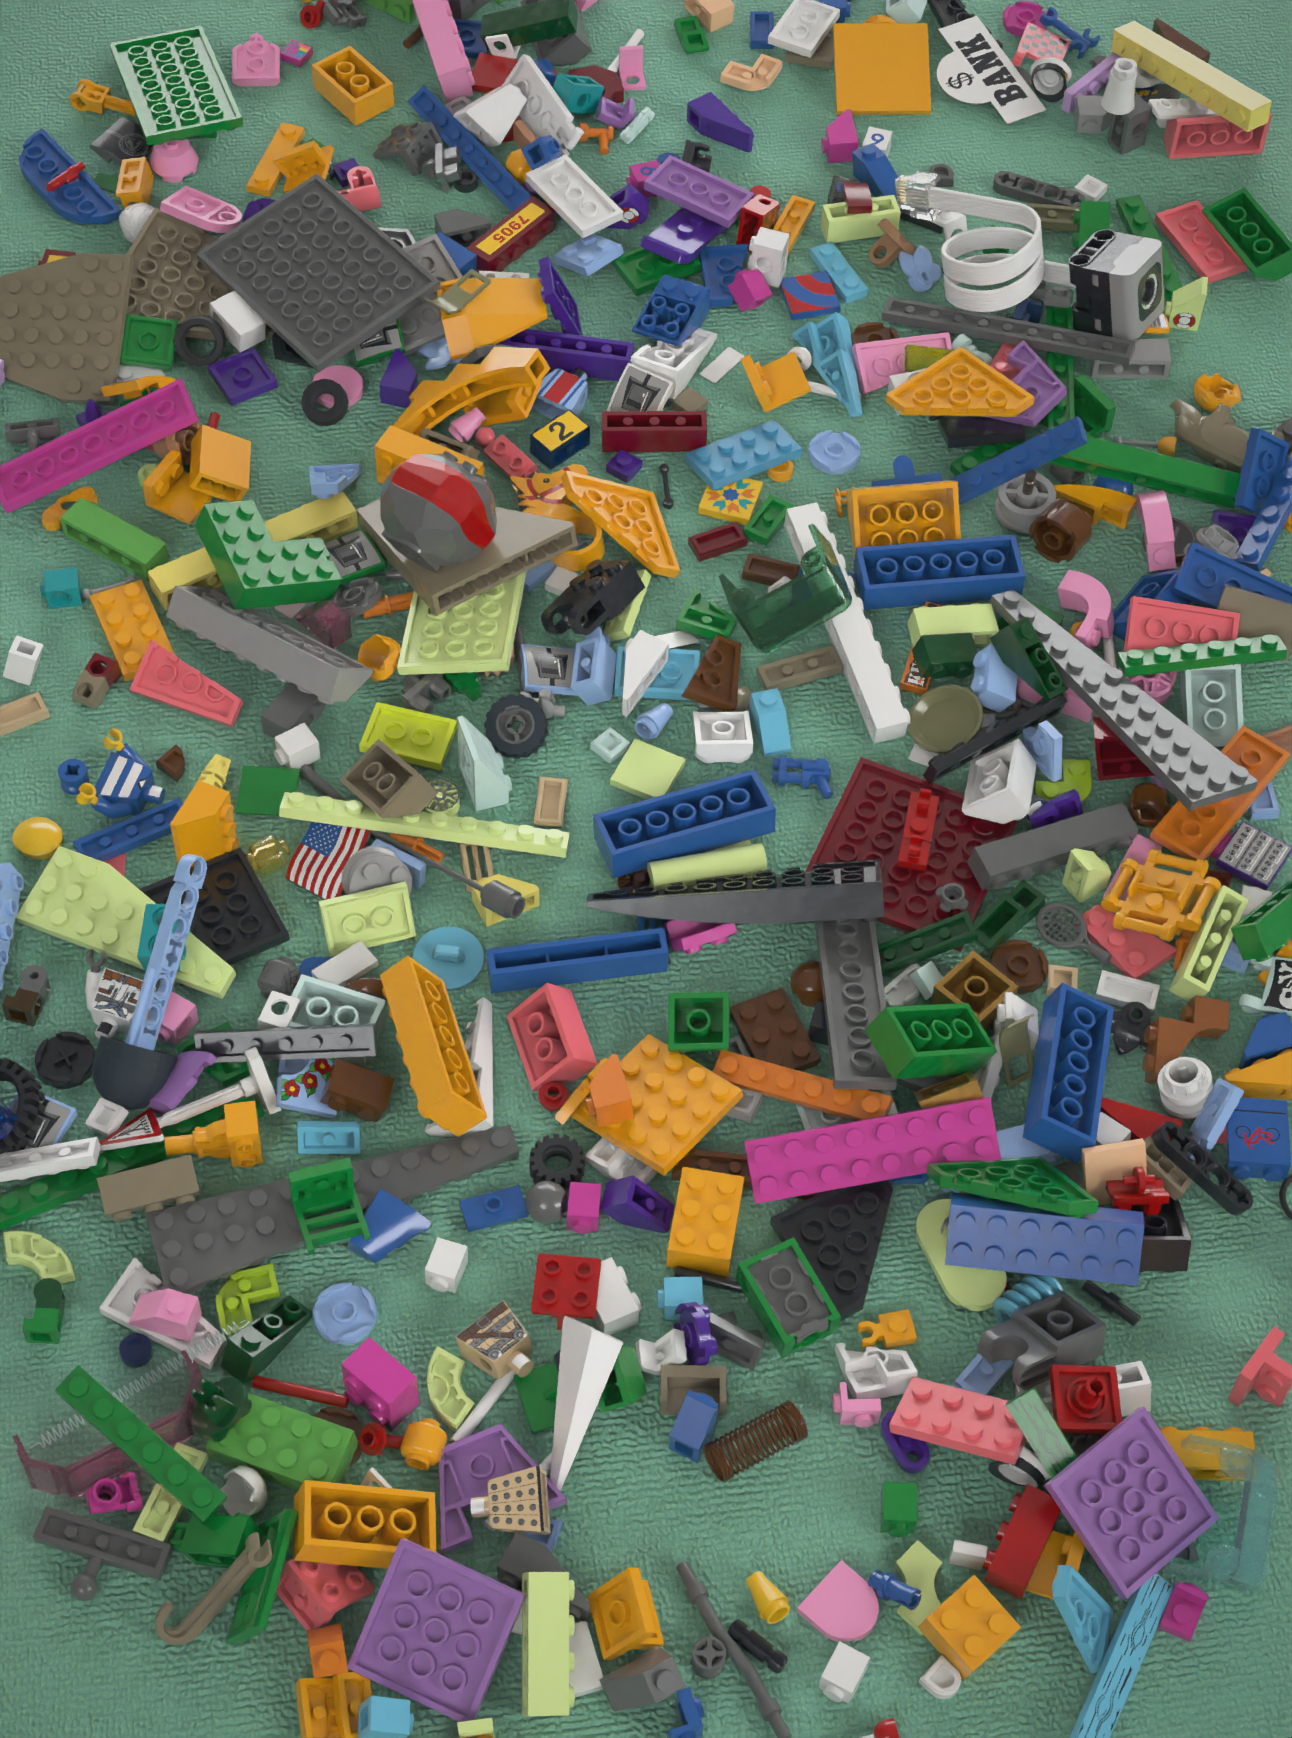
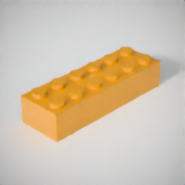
M406 956L380 975L384 987L382 988V993L388 1000L390 1007L389 1016L397 1030L395 1036L404 1053L402 1059L411 1076L409 1082L417 1096L418 1111L424 1118H429L436 1122L443 1130H448L460 1137L488 1117L444 980L411 957Z

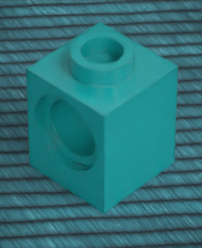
M77 567L44 571V582L40 583V593L42 599H47L49 609L82 606Z

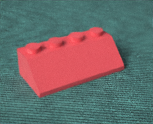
M1271 113L1269 114L1268 123L1249 132L1222 116L1169 120L1166 123L1163 136L1169 159L1262 153L1272 115Z

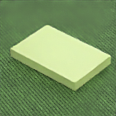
M405 881L319 901L330 957L338 955L360 940L367 948L416 937L408 887Z

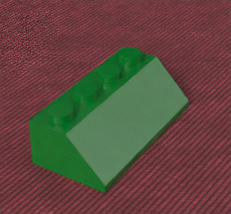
M1245 187L1202 209L1204 216L1255 277L1277 281L1292 273V243Z

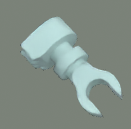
M960 334L952 343L953 351L962 346L988 365L993 360L989 354L977 351V347L971 345L972 340L965 334Z

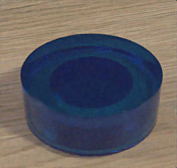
M134 1333L126 1336L121 1341L119 1353L124 1364L129 1367L138 1368L146 1365L151 1360L153 1348L147 1336Z

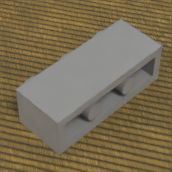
M1168 339L1130 340L1136 342L1129 366L1089 359L1091 378L1167 379L1171 365Z

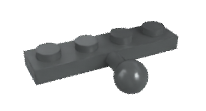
M47 1506L33 1535L34 1542L89 1559L84 1572L72 1580L70 1587L72 1595L81 1601L90 1600L96 1595L98 1590L96 1576L102 1563L161 1580L173 1551L171 1544Z

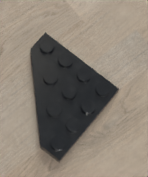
M888 1180L823 1191L770 1219L772 1228L782 1242L793 1237L795 1238L841 1316L840 1321L863 1310L893 1192V1187Z

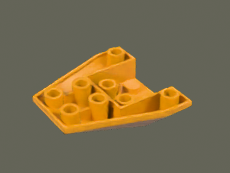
M461 278L441 282V289L437 291V296L443 295ZM468 278L459 288L472 294L484 282L477 278ZM488 278L491 280V283L457 313L448 314L440 309L451 360L466 357L475 348L496 345L548 319L546 304L540 293L542 285L539 278Z

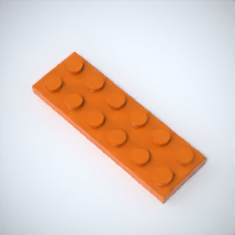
M1243 725L1221 752L1238 766L1245 767L1249 774L1258 780L1256 789L1190 811L1178 800L1152 830L1150 838L1181 858L1194 861L1197 859L1205 860L1289 761L1291 754Z

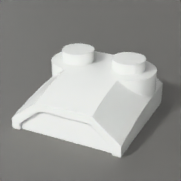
M693 711L695 756L704 763H741L750 758L751 753H753V738L749 711Z

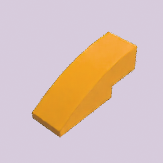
M1076 484L1054 485L1056 500L1064 498L1083 512L1090 514L1093 520L1092 525L1097 526L1101 519L1125 529L1133 517L1137 502L1136 497L1096 486Z

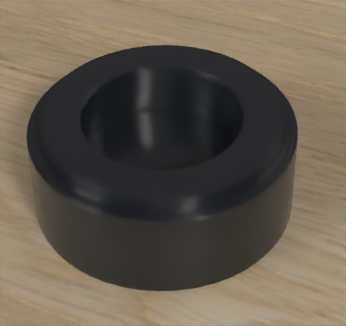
M460 170L461 180L454 181V188L462 193H470L476 190L478 187V176L475 172Z

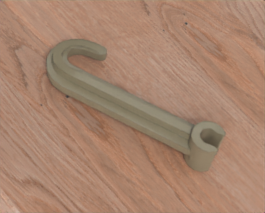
M255 1532L249 1535L246 1539L245 1550L177 1627L170 1628L165 1625L167 1617L173 1610L172 1602L166 1601L155 1617V1629L158 1636L164 1642L172 1645H183L194 1640L257 1568L264 1567L272 1560L270 1540H267L261 1547L259 1533Z

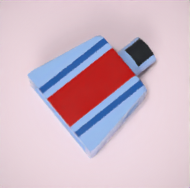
M575 368L571 374L562 369H554L542 379L543 383L531 409L553 420L567 411H570L578 418L588 398V383L585 381L587 379L586 373L580 368Z

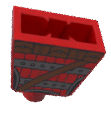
M756 195L743 205L736 245L748 244V252L752 253V251H749L752 236H757L760 227L773 230L778 221L780 203L763 195Z

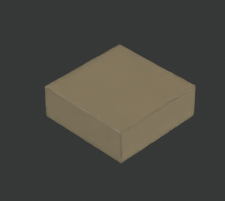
M690 387L672 400V408L677 411H703L708 407V399Z

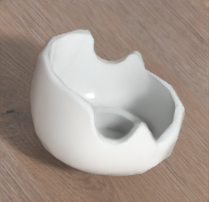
M240 1465L223 1476L224 1479H227V1482L220 1490L227 1496L223 1506L230 1516H234L236 1513H243L252 1517L264 1508L267 1501V1486L258 1471L248 1466Z

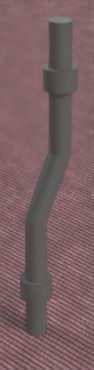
M687 1561L678 1564L676 1569L687 1587L686 1595L691 1604L696 1605L713 1637L722 1641L727 1655L742 1672L759 1703L758 1710L763 1720L769 1721L777 1738H792V1734L781 1716L782 1709L776 1698H771L754 1665L724 1629L708 1599L709 1592L704 1583L698 1581Z

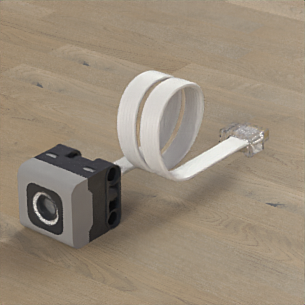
M916 171L912 176L900 175L895 180L897 204L901 209L910 210V216L913 218L934 221L943 210L1015 223L1025 226L1034 232L1033 235L1027 231L1015 228L983 227L967 230L949 238L941 248L945 297L948 302L958 308L973 312L1004 310L1025 300L1044 280L1049 283L1076 288V302L1072 305L1074 330L1125 340H1134L1140 337L1165 309L1162 243L1157 239L1104 229L1095 232L1069 258V265L1045 261L1042 247L1041 220L1037 212L1031 207L1018 202L937 188L936 183L940 180V175ZM1003 248L1018 250L1015 254L991 253L968 257L960 261L955 259L965 253L982 249ZM1016 276L1022 277L1008 286L995 290L977 291L957 286L960 283L977 286L994 285L1013 279Z

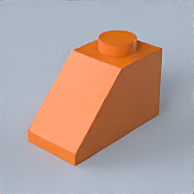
M617 1053L612 1054L589 1083L590 1098L585 1099L589 1117L595 1116L598 1127L634 1119L632 1099Z

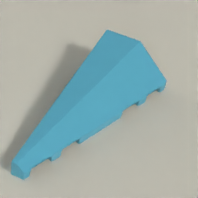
M835 312L817 325L810 321L793 332V338L810 352L812 364L827 385L836 393L838 400L847 408L848 414L852 417L863 415L848 319Z

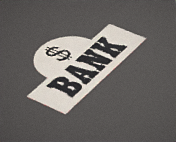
M977 16L938 29L954 50V52L946 55L940 61L937 68L938 82L947 94L966 103L980 104L991 101L1007 124L1046 110Z

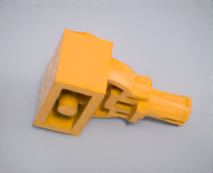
M255 1101L224 1104V1120L213 1122L206 1127H195V1131H192L193 1134L164 1137L167 1157L195 1153V1156L198 1155L199 1158H204L205 1156L223 1159L231 1158L232 1167L239 1166L242 1168H249L263 1163L261 1134Z

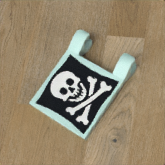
M1271 957L1262 962H1256L1255 959H1251L1250 962L1255 970H1269L1262 999L1248 994L1241 995L1239 1005L1242 1006V1011L1245 1013L1263 1012L1273 1014L1286 1012L1288 1016L1292 1017V959Z

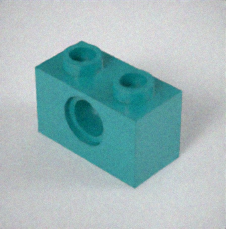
M558 74L553 85L554 91L569 112L582 116L584 113L595 114L598 102L605 88L588 76Z

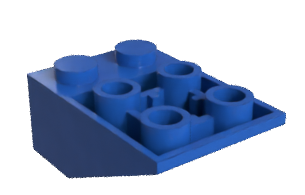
M663 274L632 328V332L679 347L701 327L711 309L710 289Z

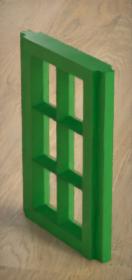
M285 1509L259 1525V1528L264 1532L260 1546L262 1547L267 1540H270L272 1560L268 1565L257 1568L241 1586L226 1643L239 1645L266 1630L298 1511Z

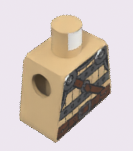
M503 1300L456 1336L461 1356L496 1379L503 1378L512 1370L519 1377H525L534 1367V1363L529 1359L533 1353L530 1337Z

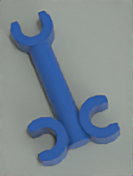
M1052 7L1048 9L1047 14L1042 13L1039 20L1045 26H1054L1071 39L1068 51L1071 52L1073 49L1079 50L1078 59L1083 58L1089 48L1096 47L1101 37L1099 35L1095 38L1089 37L1090 28L1085 29L1083 35H1080L1060 20L1058 12Z

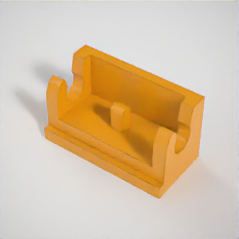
M146 157L122 160L116 196L120 197L124 208L131 205L129 202H143L149 205L154 175Z

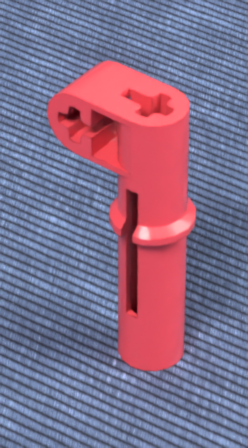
M364 166L350 169L347 173L349 189L337 192L360 212L381 208L378 188L371 170Z

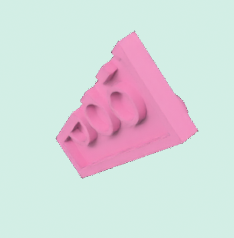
M949 332L854 344L852 351L862 396L889 385V377L892 375L928 368L951 353L953 349Z

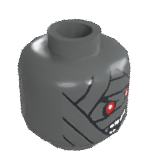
M283 956L279 957V959L268 960L257 981V985L261 990L260 994L266 999L269 998L272 991L291 996L301 976L300 971L295 967L296 963Z

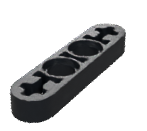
M1168 1121L1153 1131L1152 1138L1155 1146L1228 1213L1238 1216L1252 1207L1253 1197L1251 1192L1177 1124ZM1186 1152L1191 1153L1195 1157L1196 1164L1188 1160ZM1209 1173L1214 1174L1218 1178L1219 1185L1212 1182Z

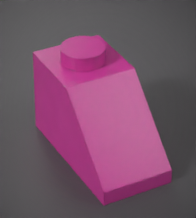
M845 110L826 128L825 138L821 139L822 153H826L828 163L852 161V151L858 149L859 142L851 110Z

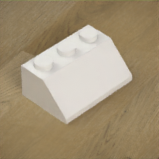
M1020 739L971 761L962 812L965 815L1006 824L1013 820H1020L1029 814L1037 762Z

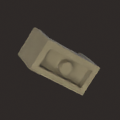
M661 1365L660 1414L678 1415L687 1392L691 1390L695 1393L702 1392L712 1397L715 1403L719 1404L717 1415H725L726 1366Z

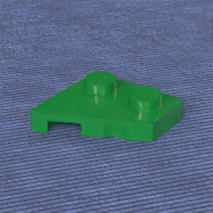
M694 588L676 620L675 628L710 639H714L716 635L730 639L736 628L737 619L728 612L723 611L714 601L707 603L701 598V592Z

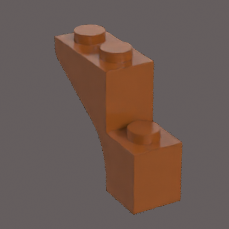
M1195 996L1187 1004H1184L1181 1010V1021L1159 1016L1152 1024L1148 1025L1144 1035V1041L1148 1043L1147 1053L1142 1062V1070L1146 1071L1145 1082H1157L1159 1072L1164 1065L1178 1058L1192 1039H1218L1227 1032L1230 1002Z

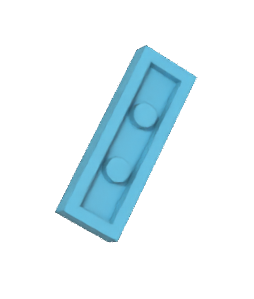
M832 241L810 249V257L821 272L827 271L833 288L845 304L867 297L868 288Z

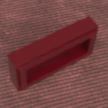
M737 522L688 537V545L699 562L746 547L748 543Z

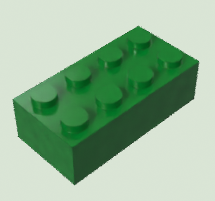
M968 1003L885 1007L865 1028L873 1047L879 1053L893 1079L958 1075L969 1071L976 1073L997 1052Z

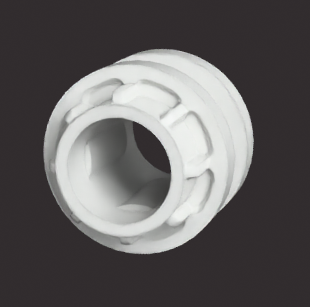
M1178 1057L1164 1065L1158 1075V1087L1165 1110L1175 1117L1194 1119L1203 1110V1104L1213 1088L1211 1071L1204 1062L1196 1058Z

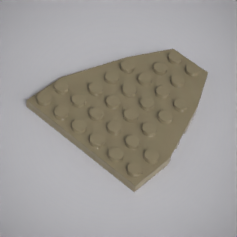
M154 208L127 252V255H132L134 258L127 314L178 320V328L192 316L203 315L210 317V303L232 291L198 261L196 253L221 236L215 238L207 230ZM267 324L265 339H272L275 331ZM194 326L186 333V337L215 339L211 330L204 326Z
M80 253L0 277V359L4 360L5 380L22 387L24 385L40 394H47L63 403L86 404L88 399H93L100 405H114L115 395L104 397L101 387L117 383L134 264L132 255Z

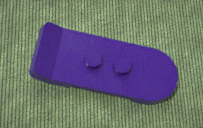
M682 207L650 235L643 236L640 247L677 263L688 264L697 257V254L718 235L725 233L729 228Z

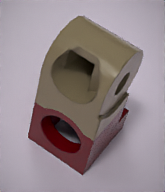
M94 652L74 687L73 700L94 709L98 708L112 683L116 684L122 676L117 661Z

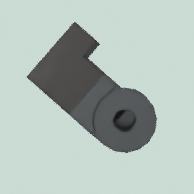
M31 965L22 971V983L15 997L6 995L2 1004L6 1020L35 1026L50 992L48 975L44 967Z

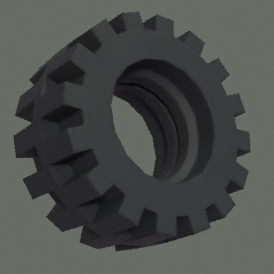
M553 1134L551 1139L548 1135L543 1137V1142L538 1140L535 1143V1148L532 1147L529 1157L531 1178L533 1177L534 1184L550 1180L560 1184L566 1191V1188H570V1182H581L582 1176H584L585 1155H583L582 1147H578V1142L575 1139L569 1141V1136L564 1135L563 1138H559V1134ZM559 1156L567 1159L570 1162V1166L564 1171L556 1172L547 1169L544 1166V1162L550 1157Z

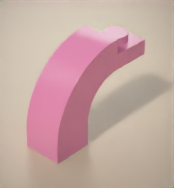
M1157 490L1135 493L1137 498V519L1141 520L1145 538L1148 572L1176 568L1173 542L1175 541L1174 530L1165 491Z
M1068 570L1057 588L1060 606L1082 612L1086 615L1075 636L1077 640L1092 651L1094 646H1098L1101 637L1110 639L1114 630V616L1110 595L1105 586L1096 578L1085 573Z

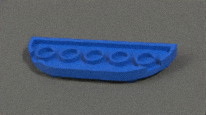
M43 128L36 131L24 142V149L21 155H19L22 175L57 214L68 221L83 224H110L112 221L119 219L122 212L121 209L83 170L72 183H65L54 192H48L46 190L47 183L77 163Z

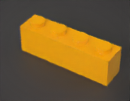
M1172 1426L1160 1428V1431L1193 1480L1251 1481L1257 1470L1253 1431H1243L1237 1427L1227 1428L1223 1431H1214L1207 1427H1196L1192 1430H1178Z

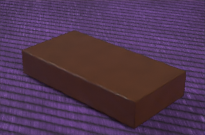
M748 553L741 579L772 586L782 577L786 576L793 580V590L801 565Z

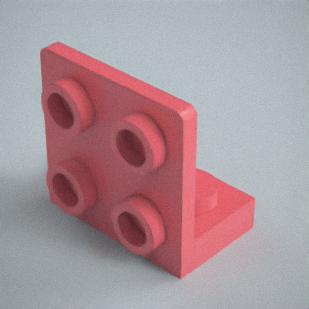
M292 1559L286 1562L282 1569L276 1593L306 1630L327 1626L335 1612L372 1595L375 1587L357 1566L294 1561Z

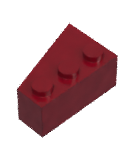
M1093 716L1098 781L1155 776L1100 717Z

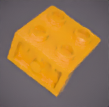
M794 352L762 367L759 362H753L750 354L741 358L754 392L765 413L811 391Z
M171 449L142 483L145 504L182 522L192 524L200 515L204 504H209L214 497L189 488L190 473L183 471L181 453Z
M1055 1531L1051 1532L1025 1591L1054 1600L1052 1583L1057 1576L1058 1565H1071L1078 1572L1085 1545L1075 1531L1072 1536Z

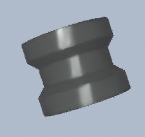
M707 1636L695 1643L691 1664L697 1675L702 1678L711 1679L720 1675L724 1670L727 1653L722 1641L715 1637Z

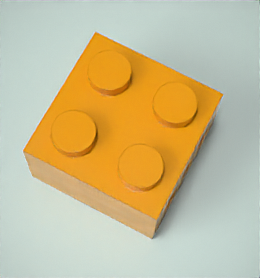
M973 1575L934 1610L918 1628L938 1652L958 1669L961 1678L965 1680L1013 1636L1021 1626L981 1581Z

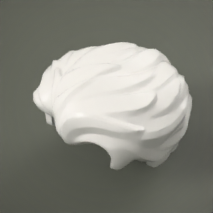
M140 202L127 206L121 212L119 225L124 237L131 243L135 241L155 207Z

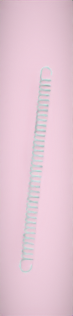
M249 1320L241 1321L239 1324L248 1321L249 1323ZM232 1322L234 1331L229 1325H227V1330L229 1334L225 1331V1329L221 1328L224 1338L218 1331H216L218 1341L212 1334L210 1335L213 1344L210 1342L208 1338L205 1337V1341L208 1348L202 1341H200L202 1350L198 1347L197 1344H194L197 1354L191 1347H189L191 1357L184 1350L183 1353L186 1360L182 1357L180 1353H178L180 1363L175 1357H172L175 1367L169 1360H167L169 1369L166 1367L164 1363H162L164 1373L158 1366H156L159 1377L151 1369L153 1379L149 1376L148 1373H145L148 1383L142 1376H140V1380L143 1387L136 1379H134L137 1390L133 1386V1384L129 1382L131 1392L125 1385H123L126 1396L119 1388L118 1393L120 1395L121 1400L115 1394V1392H112L113 1396H116V1398L121 1403H123L121 1394L128 1400L127 1391L131 1396H134L132 1387L137 1393H139L138 1385L143 1390H145L143 1381L147 1384V1386L150 1387L148 1377L151 1379L153 1383H156L154 1374L159 1380H161V1375L159 1371L165 1377H167L165 1368L170 1374H172L170 1364L176 1371L178 1370L176 1362L180 1365V1367L183 1368L181 1358L186 1364H189L187 1356L192 1361H194L192 1352L195 1354L197 1358H199L197 1348L203 1355H205L203 1346L210 1352L208 1342L211 1344L213 1348H216L213 1338L219 1345H221L219 1336L223 1339L224 1342H226L227 1340L224 1332L230 1338L232 1337L230 1330L234 1334H236L237 1331L235 1329V1326L240 1330L247 1326L248 1323L243 1327L239 1328L235 1322ZM74 1414V1419L76 1421L77 1426L74 1424L71 1418L68 1417L71 1429L66 1424V1422L63 1421L65 1431L61 1428L59 1424H57L60 1435L52 1427L51 1429L55 1439L46 1430L49 1442L42 1434H40L44 1446L40 1442H38L33 1446L29 1447L28 1449H31L38 1444L45 1448L46 1445L44 1440L49 1445H51L50 1437L56 1442L57 1438L55 1433L59 1438H62L61 1430L65 1435H68L67 1428L71 1432H73L72 1424L78 1429L79 1425L77 1420L82 1425H84L83 1417L80 1415L82 1419L81 1422L79 1418Z

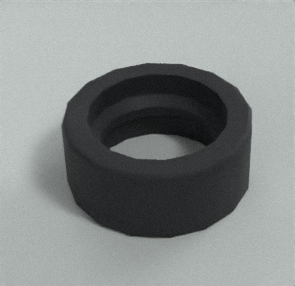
M198 315L190 317L180 325L176 331L174 342L176 351L181 359L190 365L201 367L208 366L219 358L224 351L226 339L224 330L217 321L211 317ZM204 326L213 333L215 347L208 355H194L186 347V333L192 327Z

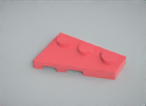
M1098 904L1082 914L1087 925L1088 939L1104 951L1112 954L1109 961L1124 976L1141 980L1176 956L1177 948L1152 934L1127 928L1125 930L1115 929L1113 927L1115 914L1106 911Z

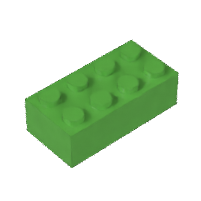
M248 1393V1399L252 1402L249 1413L239 1419L236 1425L229 1430L225 1439L220 1442L209 1439L206 1445V1449L213 1461L233 1468L240 1465L248 1466L258 1471L263 1479L298 1491L304 1480L342 1483L359 1442L354 1430Z

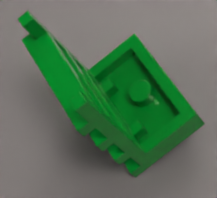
M1083 374L1076 378L1074 384L1075 417L1078 416L1082 420L1084 429L1087 431L1085 433L1086 436L1098 438L1100 433L1111 431L1117 406L1094 382H1091ZM1048 414L1040 420L1046 428H1048Z
M350 1158L333 1160L326 1164L300 1168L297 1171L288 1173L290 1201L293 1205L295 1217L298 1220L299 1230L303 1236L308 1255L315 1253V1246L363 1235L364 1241L371 1239L354 1188L353 1167ZM353 1205V1208L311 1219H304V1217ZM358 1220V1223L309 1234L311 1231Z

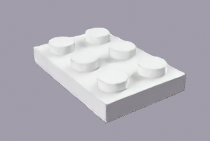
M794 0L769 34L768 44L811 58L833 27V24L840 17V9L814 0Z

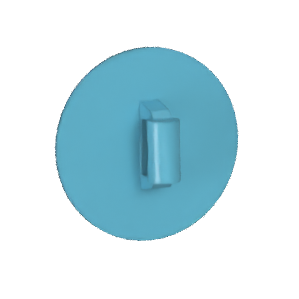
M447 926L436 928L426 933L416 944L413 959L444 980L446 989L451 990L466 986L479 975L484 963V953L480 942L473 934L458 927Z

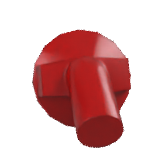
M318 0L315 6L306 5L302 8L300 19L306 28L313 29L319 26L323 20L324 1Z
M371 1422L366 1424L360 1431L359 1446L364 1454L369 1456L381 1455L385 1447L400 1449L404 1436L387 1434L385 1426Z

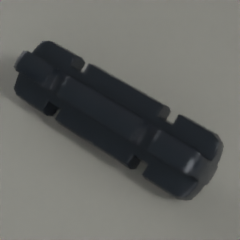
M736 1619L727 1630L736 1643L740 1641L742 1643L741 1647L760 1662H767V1667L774 1673H780L786 1666L788 1657L780 1650L774 1651V1646L753 1629L749 1631L747 1629L748 1626L744 1622Z

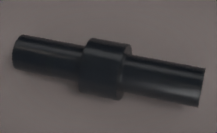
M1087 1280L1082 1286L1081 1290L1100 1302V1307L1108 1313L1112 1314L1114 1312L1133 1327L1140 1320L1141 1316L1121 1303L1122 1299L1113 1292L1107 1293L1090 1280Z

